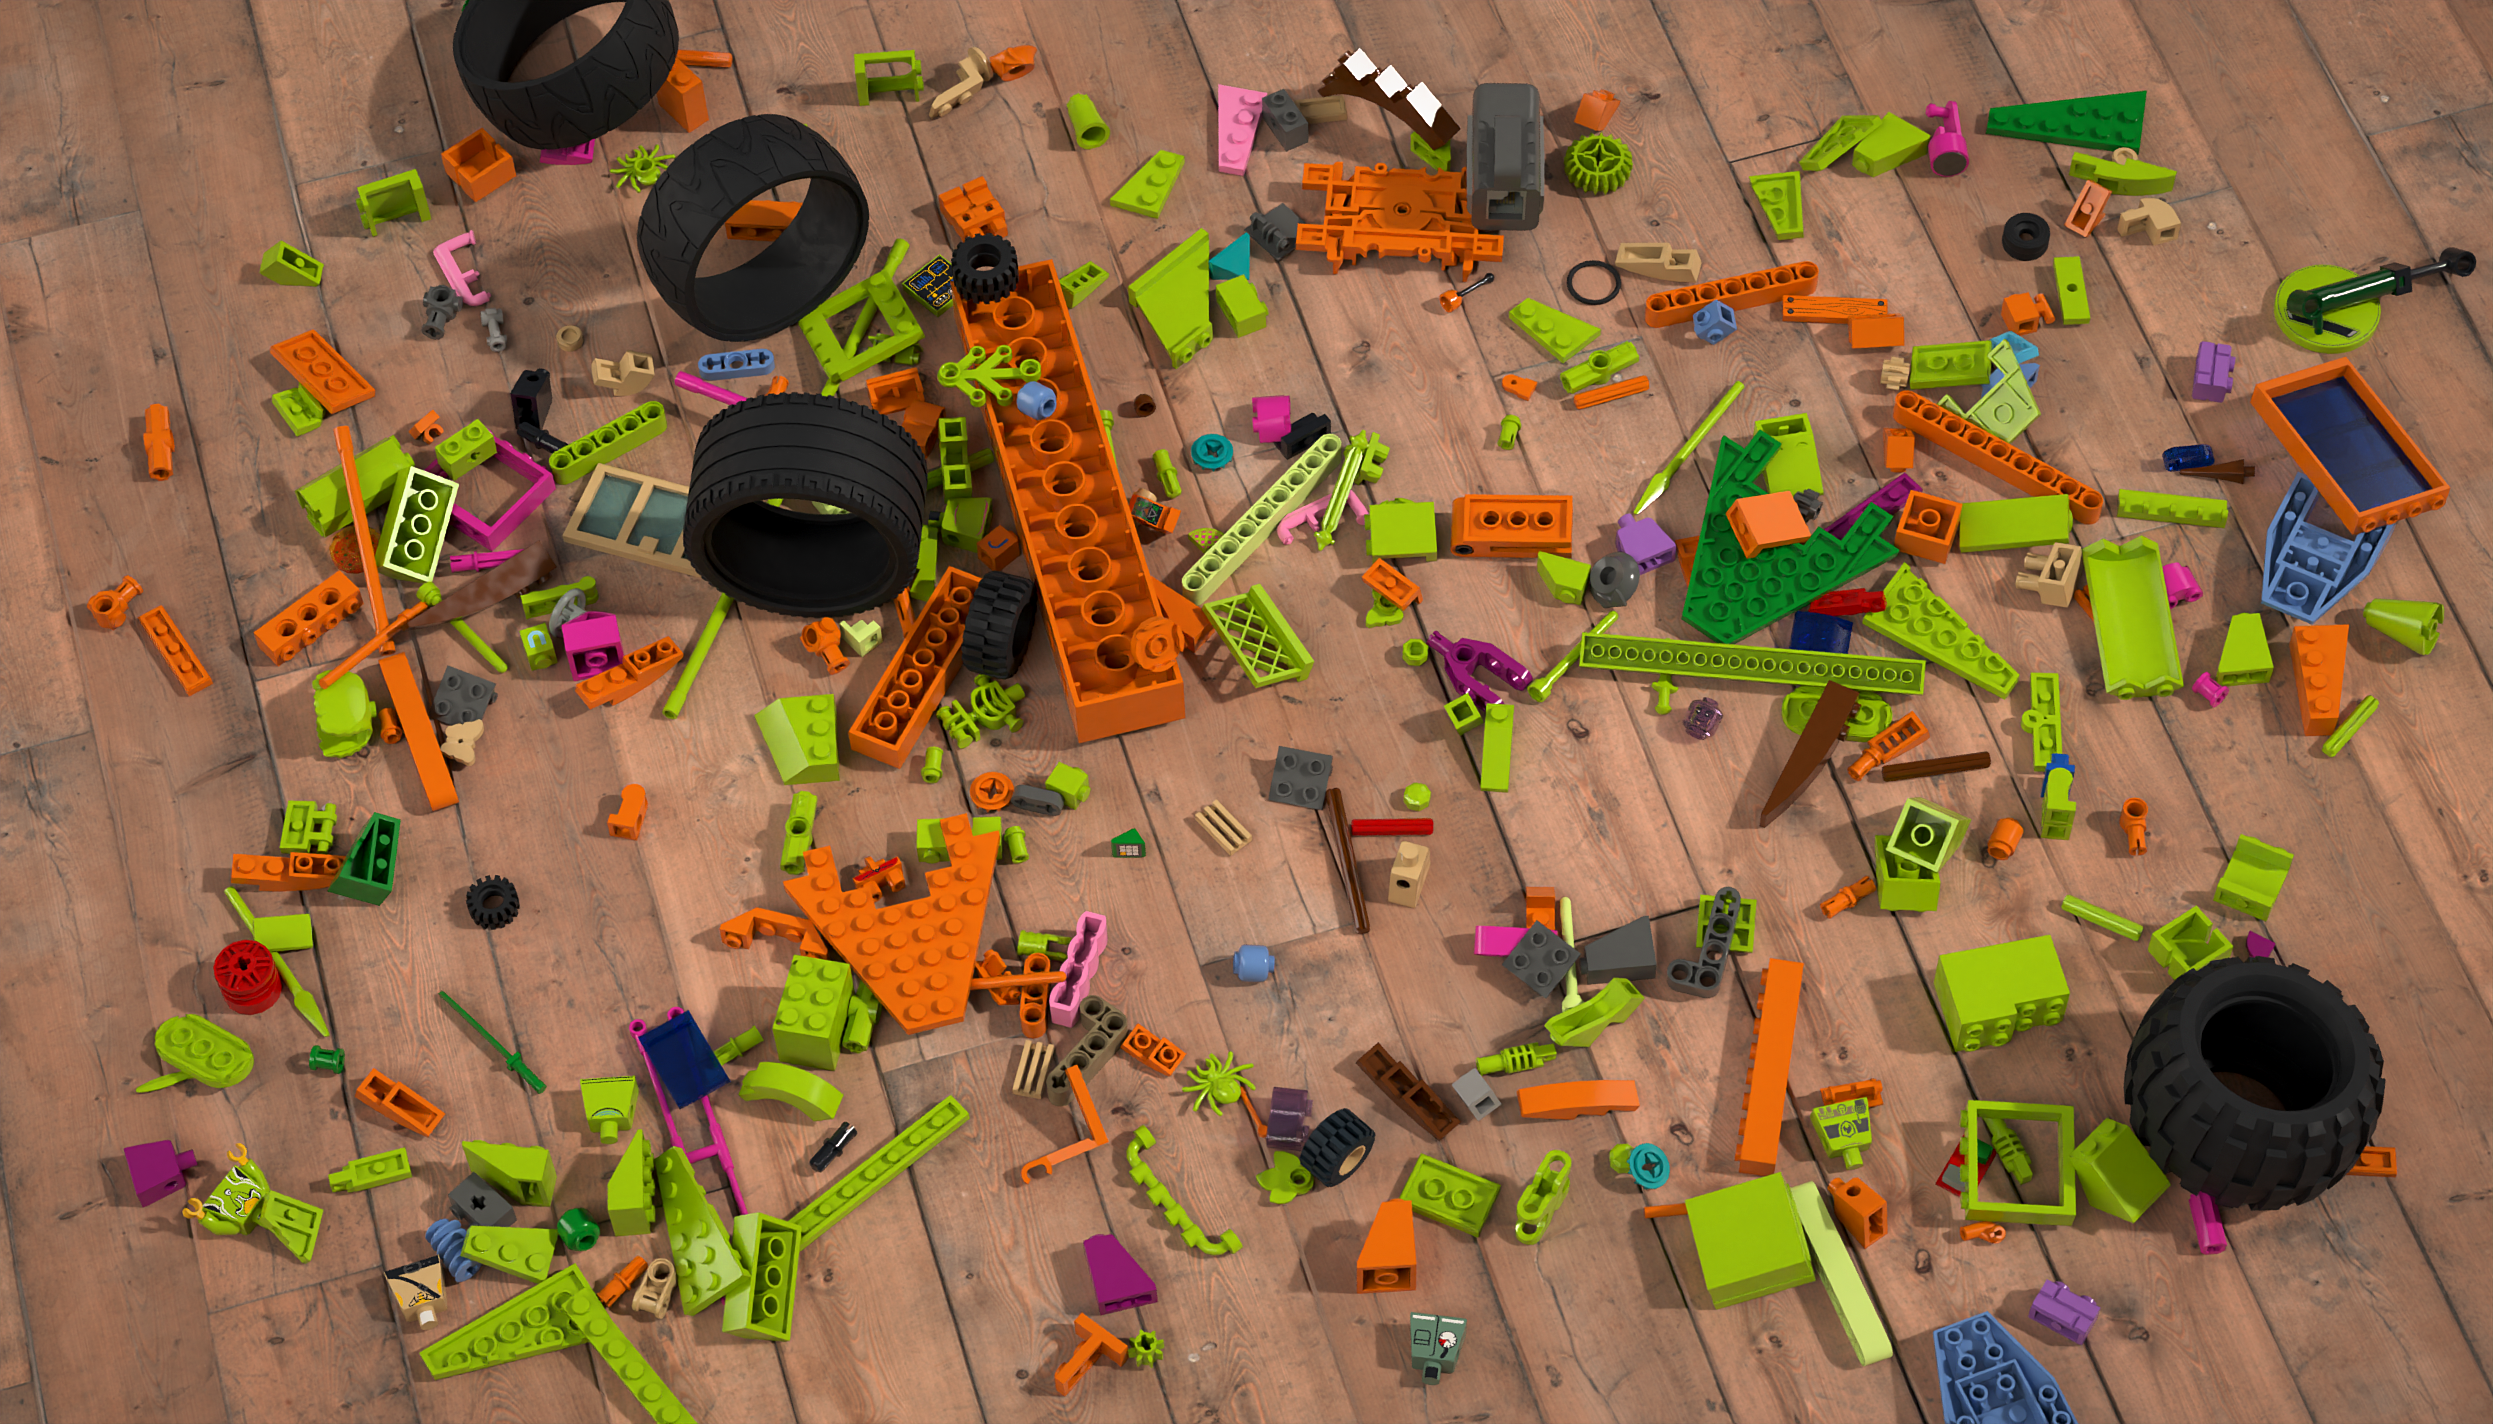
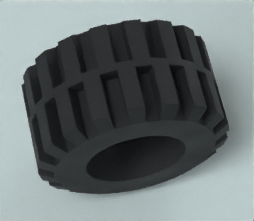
M978 233L973 238L970 236L965 238V242H960L957 245V249H954L952 253L953 258H951L953 281L957 292L960 295L963 294L964 299H973V303L979 304V302L990 304V301L1000 302L1002 297L1006 299L1010 296V291L1014 292L1016 284L1019 282L1016 250L1014 246H1011L1010 241L1007 239L1003 241V237L1000 235L994 237L992 233H986V235L981 236V233ZM985 266L994 267L987 271L976 270Z

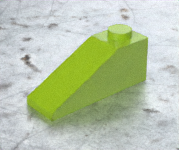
M1486 704L1480 791L1508 793L1514 705Z

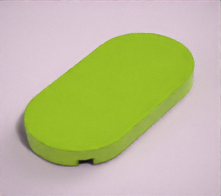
M1800 686L1794 689V692L1786 695L1782 703L1781 715L1783 722L1792 732L1798 735L1802 734L1825 687ZM1855 690L1860 693L1858 703L1862 706L1855 720L1851 718L1848 724L1850 731L1846 741L1868 742L1891 726L1892 710L1889 704H1886L1877 693Z
M185 1014L186 1017H172L165 1021L156 1031L155 1047L160 1058L210 1087L225 1088L238 1084L249 1075L253 1068L254 1056L248 1043L199 1015Z

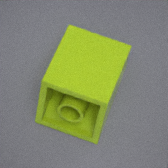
M1921 797L1907 798L1886 850L1935 872H1939L1961 845L1971 819Z
M2106 1118L2069 1155L2090 1206L2131 1223H2134L2171 1186L2169 1180L2149 1156V1153L2129 1126Z

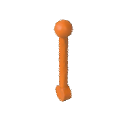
M1240 1086V1097L1258 1127V1135L1263 1138L1267 1137L1269 1134L1268 1126L1262 1124L1246 1095V1088Z

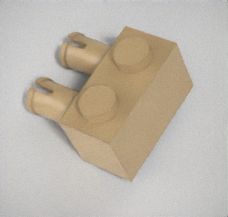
M2055 542L2049 556L2028 552L2024 561L2025 569L2042 571L2041 575L2018 572L2015 584L2017 589L2037 591L2040 594L2042 604L2068 608L2085 569L2081 546Z

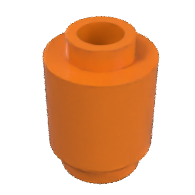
M2008 817L1997 821L1987 843L1988 853L1998 860H2007L2009 856L2014 854L2024 832L2017 820Z

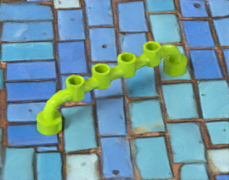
M1144 1125L1134 1130L1135 1138L1129 1143L1126 1150L1127 1160L1133 1168L1129 1171V1174L1137 1185L1145 1182L1150 1188L1146 1194L1155 1206L1160 1203L1164 1205L1167 1211L1163 1215L1172 1227L1179 1224L1183 1228L1184 1232L1180 1235L1187 1246L1192 1248L1197 1245L1205 1254L1212 1256L1222 1255L1228 1251L1234 1255L1242 1249L1241 1241L1231 1229L1226 1230L1220 1235L1221 1242L1218 1244L1210 1243L1205 1238L1200 1228L1190 1220L1181 1205L1176 1203L1166 1187L1156 1179L1147 1164L1139 1158L1138 1150L1141 1147L1148 1150L1156 1144L1153 1135Z

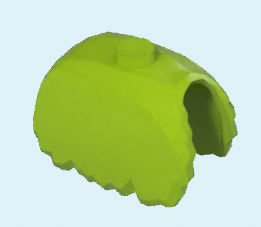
M326 670L316 675V679L312 681L313 689L316 690L313 696L315 699V713L318 715L316 731L318 732L319 740L322 741L319 743V748L323 751L324 756L341 759L346 756H352L367 745L373 731L372 718L377 717L375 701L369 702L368 691L363 680L352 672H347L327 689L321 688L319 680L332 671Z

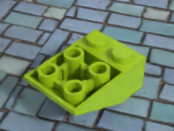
M1807 413L1755 421L1753 437L1759 430H1762L1782 443L1781 449L1762 472L1768 493L1790 491L1794 497L1798 491L1803 493L1805 489L1809 488L1819 493V496L1824 495L1814 436Z
M643 1129L637 1130L608 1182V1213L615 1237L651 1234L650 1223H655L656 1220L655 1207L652 1205L651 1198L655 1196V1182L651 1176V1171L655 1170L654 1153H651L650 1140H645Z
M482 1140L462 1141V1147L471 1172H475L480 1178L520 1204L550 1207L557 1175L548 1149L540 1146L518 1147L511 1143H502L501 1145L488 1144Z

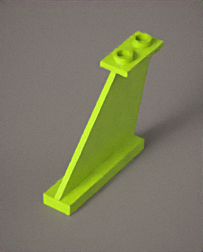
M1200 228L1128 286L1129 303L1135 308L1139 306L1172 359V367L1175 369L1183 363L1189 362L1195 353L1202 348H1206L1213 340L1212 323L1209 321V233L1203 228Z

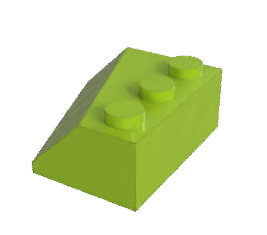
M834 694L778 698L754 715L784 785L840 781L837 710Z

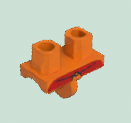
M868 856L864 858L866 867L858 870L860 875L853 878L856 889L870 886L874 903L882 898L880 888L888 885L892 892H898L906 887L902 863L898 856L887 862L884 859L874 862L872 857Z

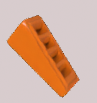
M1911 711L1869 740L1868 745L1880 752L1882 755L1881 761L1885 764L1930 738V734L1916 714ZM1912 727L1916 733L1911 735L1907 728ZM1902 732L1907 739L1903 741L1898 733ZM1893 737L1899 745L1894 747L1889 738ZM1884 742L1890 751L1885 753L1879 744Z

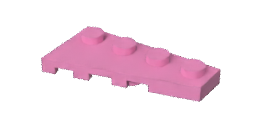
M1218 84L1219 172L1244 176L1262 118V98L1267 96V93Z

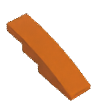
M1634 1080L1574 1081L1522 1088L1517 1091L1521 1117L1574 1120L1578 1114L1605 1116L1609 1110L1636 1111L1640 1106Z

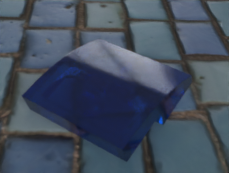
M1797 611L1794 616L1789 649L1848 654L1853 622L1826 614Z

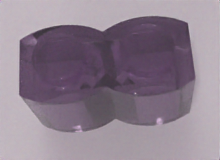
M1273 1088L1266 1136L1267 1148L1301 1151L1302 1143H1306L1309 1138L1310 1126L1305 1125L1306 1117H1312L1313 1100L1308 1099V1090Z

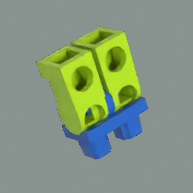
M2053 753L2051 763L2046 764L2040 797H2044L2042 802L2041 838L2069 840L2076 812V802L2068 801L2074 778L2075 765H2069V755Z

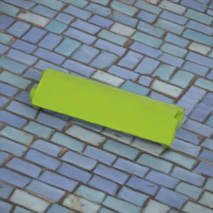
M2141 535L2121 546L2101 539L2083 548L2082 555L2106 693L2118 696L2120 700H2129L2135 697L2156 695L2167 697L2172 695L2175 690L2184 687L2158 543Z

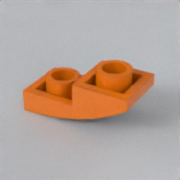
M1137 1023L1120 1046L1122 1050L1138 1061L1168 1077L1172 1075L1186 1055L1185 1052L1168 1039L1163 1037L1160 1040L1139 1023Z

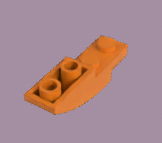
M667 636L623 656L622 664L576 684L575 692L589 709H593L608 701L614 706L630 698L663 676L683 658V652Z
M291 852L290 858L233 854L231 883L259 885V891L273 892L326 888L332 883L346 856Z

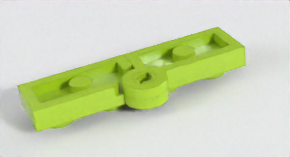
M2031 672V710L2025 711L2022 715L2021 728L2025 732L2032 734L2034 771L2045 772L2046 764L2051 763L2052 754H2062L2058 673Z

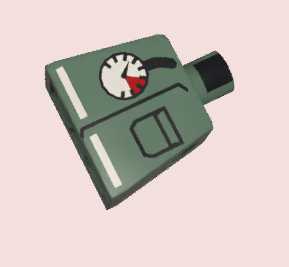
M1411 1312L1412 1368L1423 1370V1383L1438 1385L1441 1372H1454L1466 1337L1467 1319Z

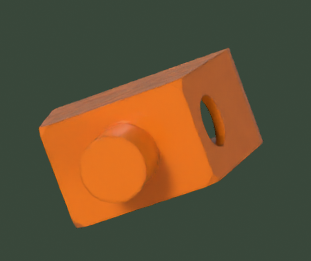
M1838 1177L1829 1183L1827 1190L1834 1196V1213L1864 1249L1888 1233L1887 1201L1858 1177L1852 1178L1847 1183Z

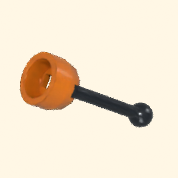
M1487 273L1482 280L1461 292L1448 290L1439 296L1442 307L1451 313L1461 306L1464 295L1485 283H1492L1495 277L1492 273Z

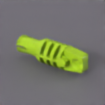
M1538 1042L1504 1048L1500 1051V1054L1476 1058V1066L1481 1076L1499 1071L1511 1074L1544 1067V1062L1555 1060L1557 1053L1554 1044L1539 1046Z
M1982 1118L1993 1136L1992 1145L1995 1147L2007 1172H2012L2020 1185L2030 1182L2033 1176L2029 1167L2031 1160L2016 1132L2007 1127L2004 1119Z

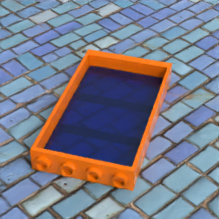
M2347 357L2255 385L2250 401L2251 405L2352 535L2370 532L2384 525H2392L2399 520L2409 517L2413 518L2427 511L2438 510L2445 505L2450 486Z

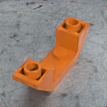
M756 907L721 924L719 928L722 943L731 948L738 949L741 947L749 949L756 931H759L766 936L776 935L784 937L791 942H802L799 948L801 956L830 961L828 949L814 925L808 919Z

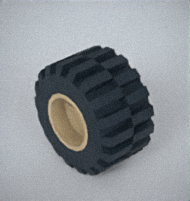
M1349 1109L1337 1110L1325 1118L1311 1133L1302 1149L1300 1164L1326 1187H1334L1348 1179L1365 1161L1374 1144L1375 1132Z

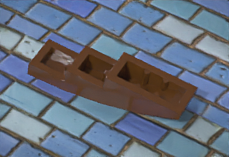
M1379 1042L1357 1060L1356 1064L1399 1108L1438 1141L1442 1140L1461 1123L1423 1079L1418 1081L1401 1061L1397 1063Z

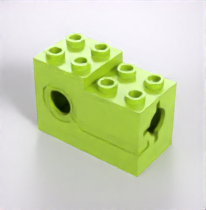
M2051 935L1939 955L1934 987L1955 1052H1972L1980 1047L1990 1045L1995 1047L2002 1046L2011 1042L2014 1030L2026 1031L2035 1026H2053L2063 1021L2070 991Z

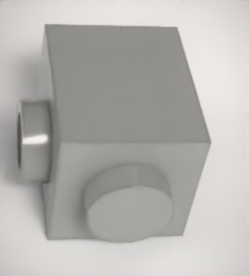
M1475 1068L1462 1075L1459 1080L1452 1084L1461 1100L1478 1121L1501 1105L1492 1089Z

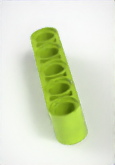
M649 401L554 452L549 458L554 481L560 485L570 484L594 471L598 463L607 464L662 434L667 428L663 405L657 401Z

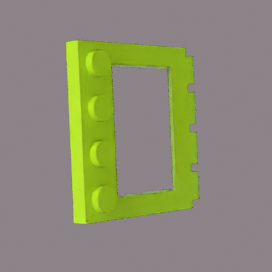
M886 269L826 300L818 308L798 321L800 329L831 382L838 381L839 379L843 382L926 338ZM871 295L893 331L894 336L848 360L825 319Z

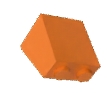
M1396 1198L1381 1203L1357 1261V1294L1416 1290L1417 1263L1411 1200L1404 1201L1403 1199Z

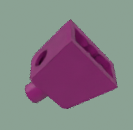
M170 1140L123 1148L136 1195L142 1207H146L184 1188L186 1184L182 1170L198 1165L193 1149L177 1154Z

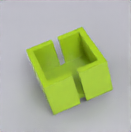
M2196 905L2152 933L2148 952L2163 968L2169 966L2168 974L2175 981L2179 976L2192 968L2198 971L2210 961L2230 958L2233 945L2217 928L2212 930L2209 943H2206L2209 939L2213 923Z

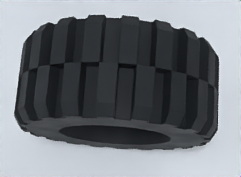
M994 570L986 573L983 579L980 580L969 606V613L966 617V625L962 637V661L969 671L1003 680L1012 678L1017 673L1031 640L1035 613L1037 612V588L1030 579Z

